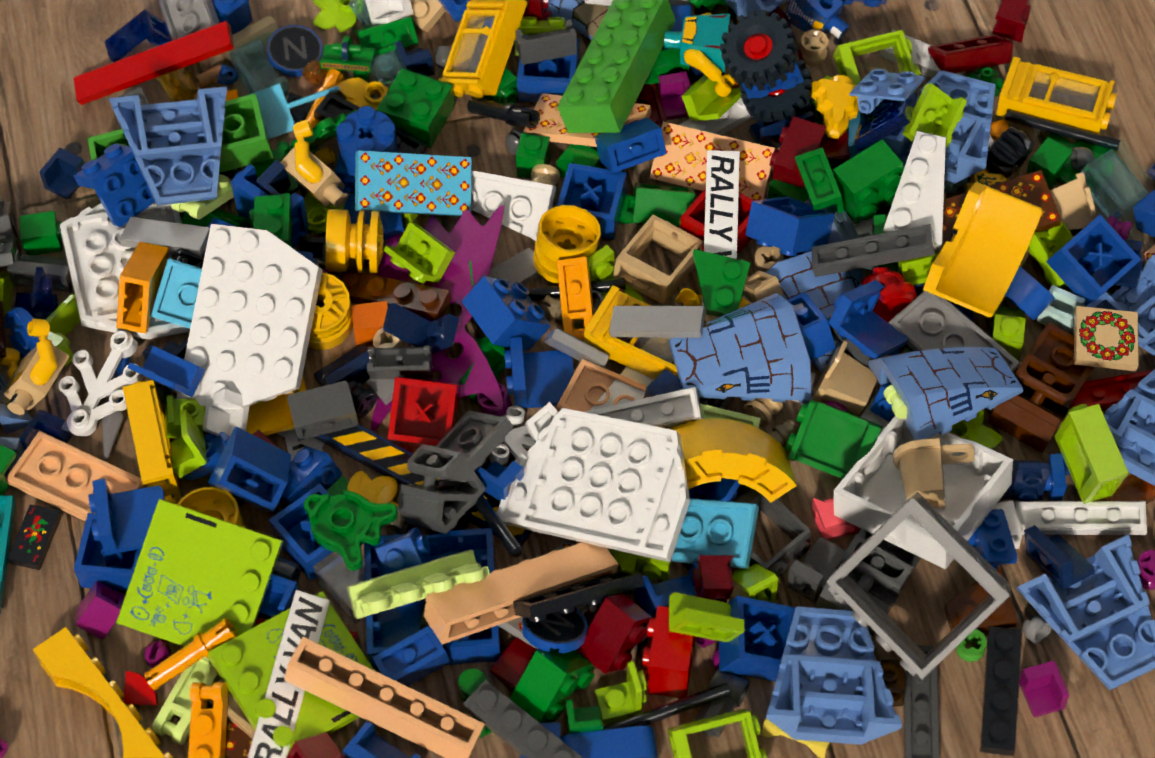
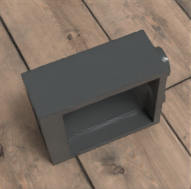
M749 487L732 501L757 504L759 509L792 539L787 546L766 563L751 551L749 567L757 563L779 577L786 570L790 561L795 557L800 559L810 549L812 530L778 499L770 503L761 493Z

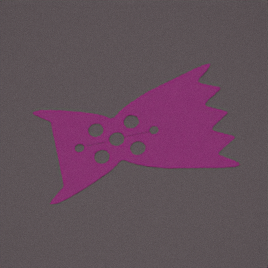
M501 205L484 226L480 225L470 211L466 209L451 232L446 231L437 219L431 216L424 229L456 252L440 282L435 283L426 280L425 284L414 280L409 276L411 271L393 264L390 261L391 256L384 251L378 273H372V275L450 291L452 300L449 305L457 303L462 307V313L457 317L459 320L454 342L462 344L463 353L455 359H450L446 356V349L432 355V373L434 371L441 372V378L437 381L461 384L458 381L474 363L465 384H461L459 397L483 393L497 406L502 408L503 397L497 380L478 344L465 331V325L472 316L461 301L483 276L489 277L502 225L504 206ZM403 233L389 237L385 245L396 247ZM469 261L472 263L473 285L471 284ZM425 318L426 320H428V321H430V322H433V321H434V320H432V319H427V318ZM420 378L424 380H431V378ZM378 397L372 416L371 431H374L391 411L392 401L385 405Z

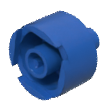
M363 106L358 111L346 116V120L341 121L336 128L342 165L353 175H355L356 151L358 150L398 153L396 130L393 121L384 113L376 111L370 106Z

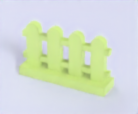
M470 549L346 587L356 619L426 599L427 594L453 589L454 585L463 582L474 583L485 579V576L490 575L488 566L481 567L480 563H476L474 552Z

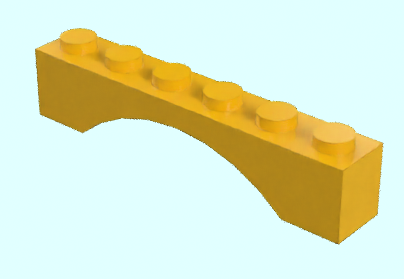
M65 627L32 649L39 664L57 687L72 689L89 696L101 704L114 717L122 734L123 758H173L168 751L162 754L157 746L161 743L150 727L144 730L139 722L142 720V717L133 704L126 706L121 700L124 694L114 680L109 683L103 676L106 670L97 657L92 659L88 657L85 652L89 649L79 634L72 636Z

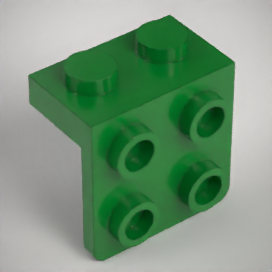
M290 193L254 197V209L249 211L250 223L253 229L267 230L291 247L292 198Z

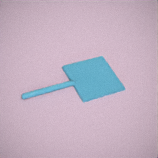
M280 83L251 94L256 93L264 114L268 136L271 139L293 131L295 123L290 113V108L324 97L329 91L332 93L338 92L339 87L335 86L290 103L286 102Z

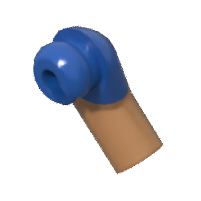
M218 64L195 76V79L200 88L203 89L214 82L224 85L234 84L238 79V74L234 68Z

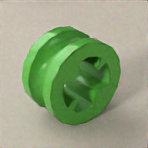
M977 629L972 631L956 647L959 657L969 662L981 659L987 646L985 635ZM966 642H977L976 648H965Z

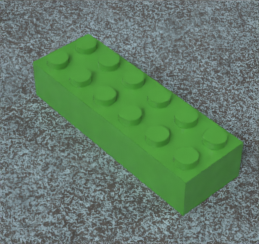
M669 0L612 1L557 106L568 133L621 132L664 45L665 31H671L676 21Z
M256 93L226 101L219 173L274 159L264 114ZM122 129L87 138L91 160L101 157L105 154L104 150L111 145L129 146Z

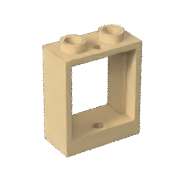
M652 215L616 258L613 278L625 277L626 285L664 305L695 267L693 250L702 251L704 241L672 225L670 222ZM651 242L684 258L670 276L638 259Z

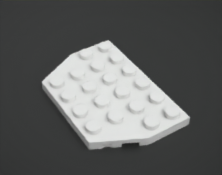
M154 202L135 216L137 218L182 224L179 212L173 210L171 204L157 206ZM102 203L94 208L89 206L81 211L78 216L71 217L60 224L81 326L113 333L127 331L133 337L142 339H153L190 332L189 328L154 317L151 319L146 334L116 328L120 274L135 250V247L122 246L119 240L126 224L121 227L114 226ZM168 252V258H171L173 253Z
M211 224L184 360L205 369V372L193 397L178 391L177 399H196L201 406L206 407L209 395L213 398L214 393L226 388L241 394L243 406H250L261 401L267 402L275 399L281 394H289L300 390L322 269L267 230ZM222 408V409H227V410L236 411L238 408Z
M562 408L552 419L551 424L536 436L538 440L525 455L521 453L515 460L516 463L523 467L524 477L521 481H518L516 478L508 487L506 499H501L497 510L500 519L508 526L671 562L690 503L681 435L676 430Z

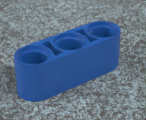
M1019 267L1005 295L1033 321L1055 300V297L1022 267Z
M650 726L580 732L561 737V741L583 758H658L655 730Z

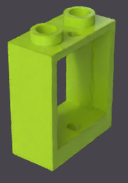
M903 29L838 45L833 54L839 75L849 77L854 85H858L861 80L853 57L888 48H893L900 72L910 71L915 73V75L921 74L918 65L913 63L911 57L912 45L909 38H905Z
M1081 404L1070 409L1054 437L1083 504L1113 496L1129 472L1099 404L1089 407L1086 404Z
M746 709L667 728L674 758H692L686 735L739 722L747 758H767L764 748L759 749L756 738L757 735H760L756 715L751 716L750 711Z

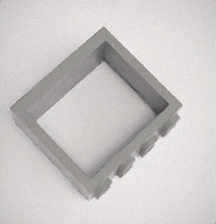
M918 491L835 570L826 581L830 585L828 590L835 596L834 598L841 604L845 601L854 610L851 614L855 620L864 628L869 625L878 634L875 637L877 642L888 652L893 649L902 659L899 663L905 671L907 670L912 676L917 674L921 679L931 672L1011 595L1012 586ZM909 514L989 593L978 606L927 654L848 575Z

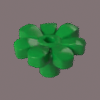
M991 68L977 69L976 74L970 73L968 75L969 78L996 84L994 98L999 95V89L1003 87V79L998 78V72Z

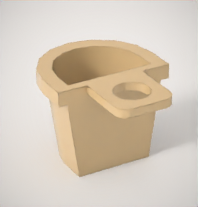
M1084 172L1075 174V180L1050 190L1061 220L1069 230L1082 229L1097 216Z
M843 340L824 368L812 392V399L820 402H838L844 405L849 413L858 416L868 403L877 378L870 369L844 352L848 342Z
M940 438L910 441L900 445L893 454V463L901 473L906 501L918 491L935 509L945 508L943 464L969 463L975 460L974 446L972 444L941 445ZM953 452H965V453H966L965 455H962V456H952V455H950V454L953 453Z

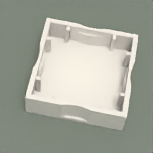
M895 416L878 436L875 445L868 454L853 466L834 489V516L873 534L906 502L901 473L893 463V454L900 445L915 441L906 426L907 418L898 419ZM949 432L942 436L937 433L929 439L940 438L941 445L972 444L974 446L975 460L973 462L943 464L945 508L936 509L968 541L1012 483L1013 459ZM953 452V453H951L950 455H952V456H962V455H965L966 453H965V452ZM911 514L884 539L945 570L954 559Z

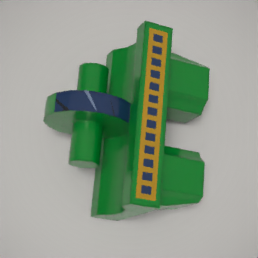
M344 36L342 43L325 44L323 56L320 59V68L326 69V72L329 69L338 70L341 72L340 75L344 73V70L353 71L354 78L367 80L375 58V48L352 44L351 36Z

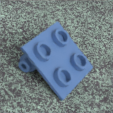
M875 69L870 71L849 95L857 97L858 109L861 113L869 114L883 99L905 101L924 81L925 76L915 75V73L910 71L889 73L885 69Z

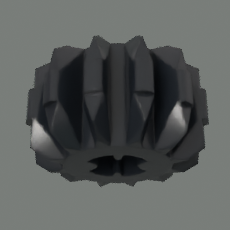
M1011 127L1006 132H1003L990 147L986 164L994 173L1009 177L1020 166H1023L1025 160L1028 159L1029 154L1033 150L1034 141L1024 131Z

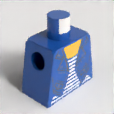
M842 0L789 1L786 10L789 22L803 32L808 30H820L825 34L831 32L838 39H841L850 28L846 22L839 18L844 5Z

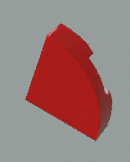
M126 671L124 704L159 705L158 694L156 690L150 687L147 683L148 679H145L143 675L133 671Z

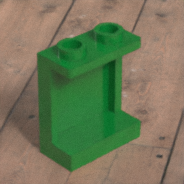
M812 399L808 405L803 403L796 420L801 423L797 434L791 433L785 450L790 452L788 460L801 462L843 479L853 466L873 448L883 426Z

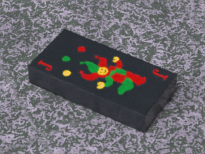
M30 504L8 556L10 564L36 570L41 569L62 517L60 510Z

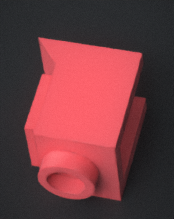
M813 498L811 514L821 537L831 541L859 533V527L834 516V498L824 500V502Z

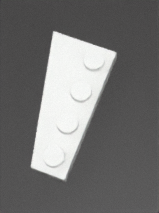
M916 132L883 233L931 224L934 247L938 250L942 249L946 137Z
M471 170V210L491 218L493 213L503 205L502 224L536 241L539 221L542 215L552 208L556 187Z

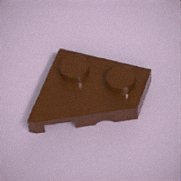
M999 566L997 572L1003 577L1001 567ZM977 581L945 604L944 611L950 631L989 595ZM1010 596L976 629L984 633L988 632L989 626L1001 628L1016 627L1017 618Z

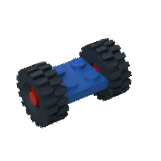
M755 10L748 12L749 17L744 19L743 15L737 17L739 23L735 25L731 22L727 26L730 33H723L722 39L724 43H720V50L729 74L739 84L740 96L749 115L753 116L758 124L762 121L765 127L772 123L801 115L804 110L810 112L812 109L810 102L815 101L811 97L813 80L805 63L801 59L798 61V44L788 22L784 18L781 20L779 14L775 12L770 17L767 10H761L760 15H756Z

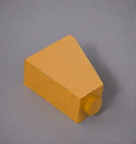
M145 242L138 243L120 274L116 328L147 333L152 319L151 312L168 260L169 247Z

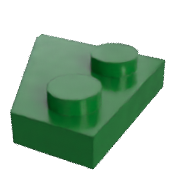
M694 249L693 262L695 263L706 314L721 317L738 310L751 262Z

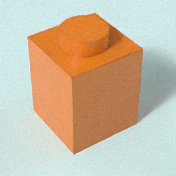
M387 301L351 305L356 347L361 344L373 345L374 335L384 326L388 309Z

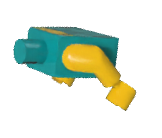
M705 13L698 16H686L683 19L682 32L665 31L664 48L680 49V63L685 66L694 67L712 82L716 81L717 83L714 87L716 93L721 97H726L732 91L731 87L734 85V78L729 74L721 75L722 72H725L726 66L721 56L723 54L720 50V43H724L722 39L723 33H730L727 27L730 24V14L712 15L711 13Z

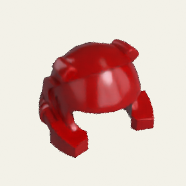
M874 267L872 269L873 273L862 279L860 285L877 280L885 286L880 292L879 300L873 312L886 322H889L917 297L916 290L913 284L904 281V277L899 273L890 271L887 267Z

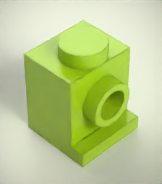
M167 395L165 405L166 437L179 438L182 436L180 412L184 409L188 411L204 435L203 422L206 407L201 406L196 399H173V395Z

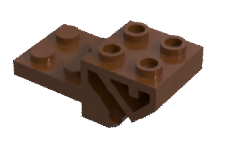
M1048 322L1015 373V377L1023 387V392L996 406L988 420L990 424L1041 453L1046 449L1094 368L1091 366L1074 365L1073 335Z

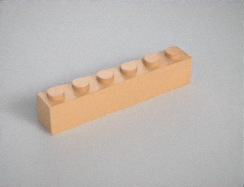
M578 542L573 546L554 550L546 555L531 560H524L519 564L504 569L494 570L481 581L474 583L463 582L454 585V588L448 591L427 594L424 617L443 645L522 617L515 615L514 601L615 573L618 563L607 548Z
M302 637L287 666L284 681L445 758H469L485 725L464 713L305 637Z

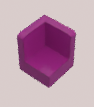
M686 71L658 76V90L667 120L689 116L682 99V95L691 87Z
M96 581L76 610L75 626L100 639H104L118 619L125 595Z
M1054 660L1023 669L1019 685L1034 717L1065 709L1069 693Z

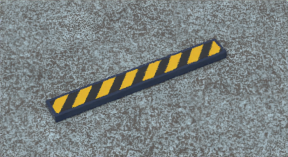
M359 424L355 427L314 437L376 472L394 478L400 485L424 484L425 476L410 473L409 469H407V461L413 453ZM483 492V496L497 513L500 502ZM475 505L469 508L462 516L481 529L491 528ZM506 525L522 547L532 531Z

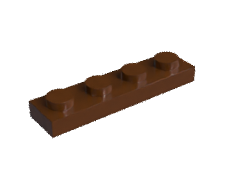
M352 270L343 272L339 278L349 292L351 303L364 304L387 301L388 305L396 303L423 318L432 320L443 317L452 300L449 290L367 273H358Z

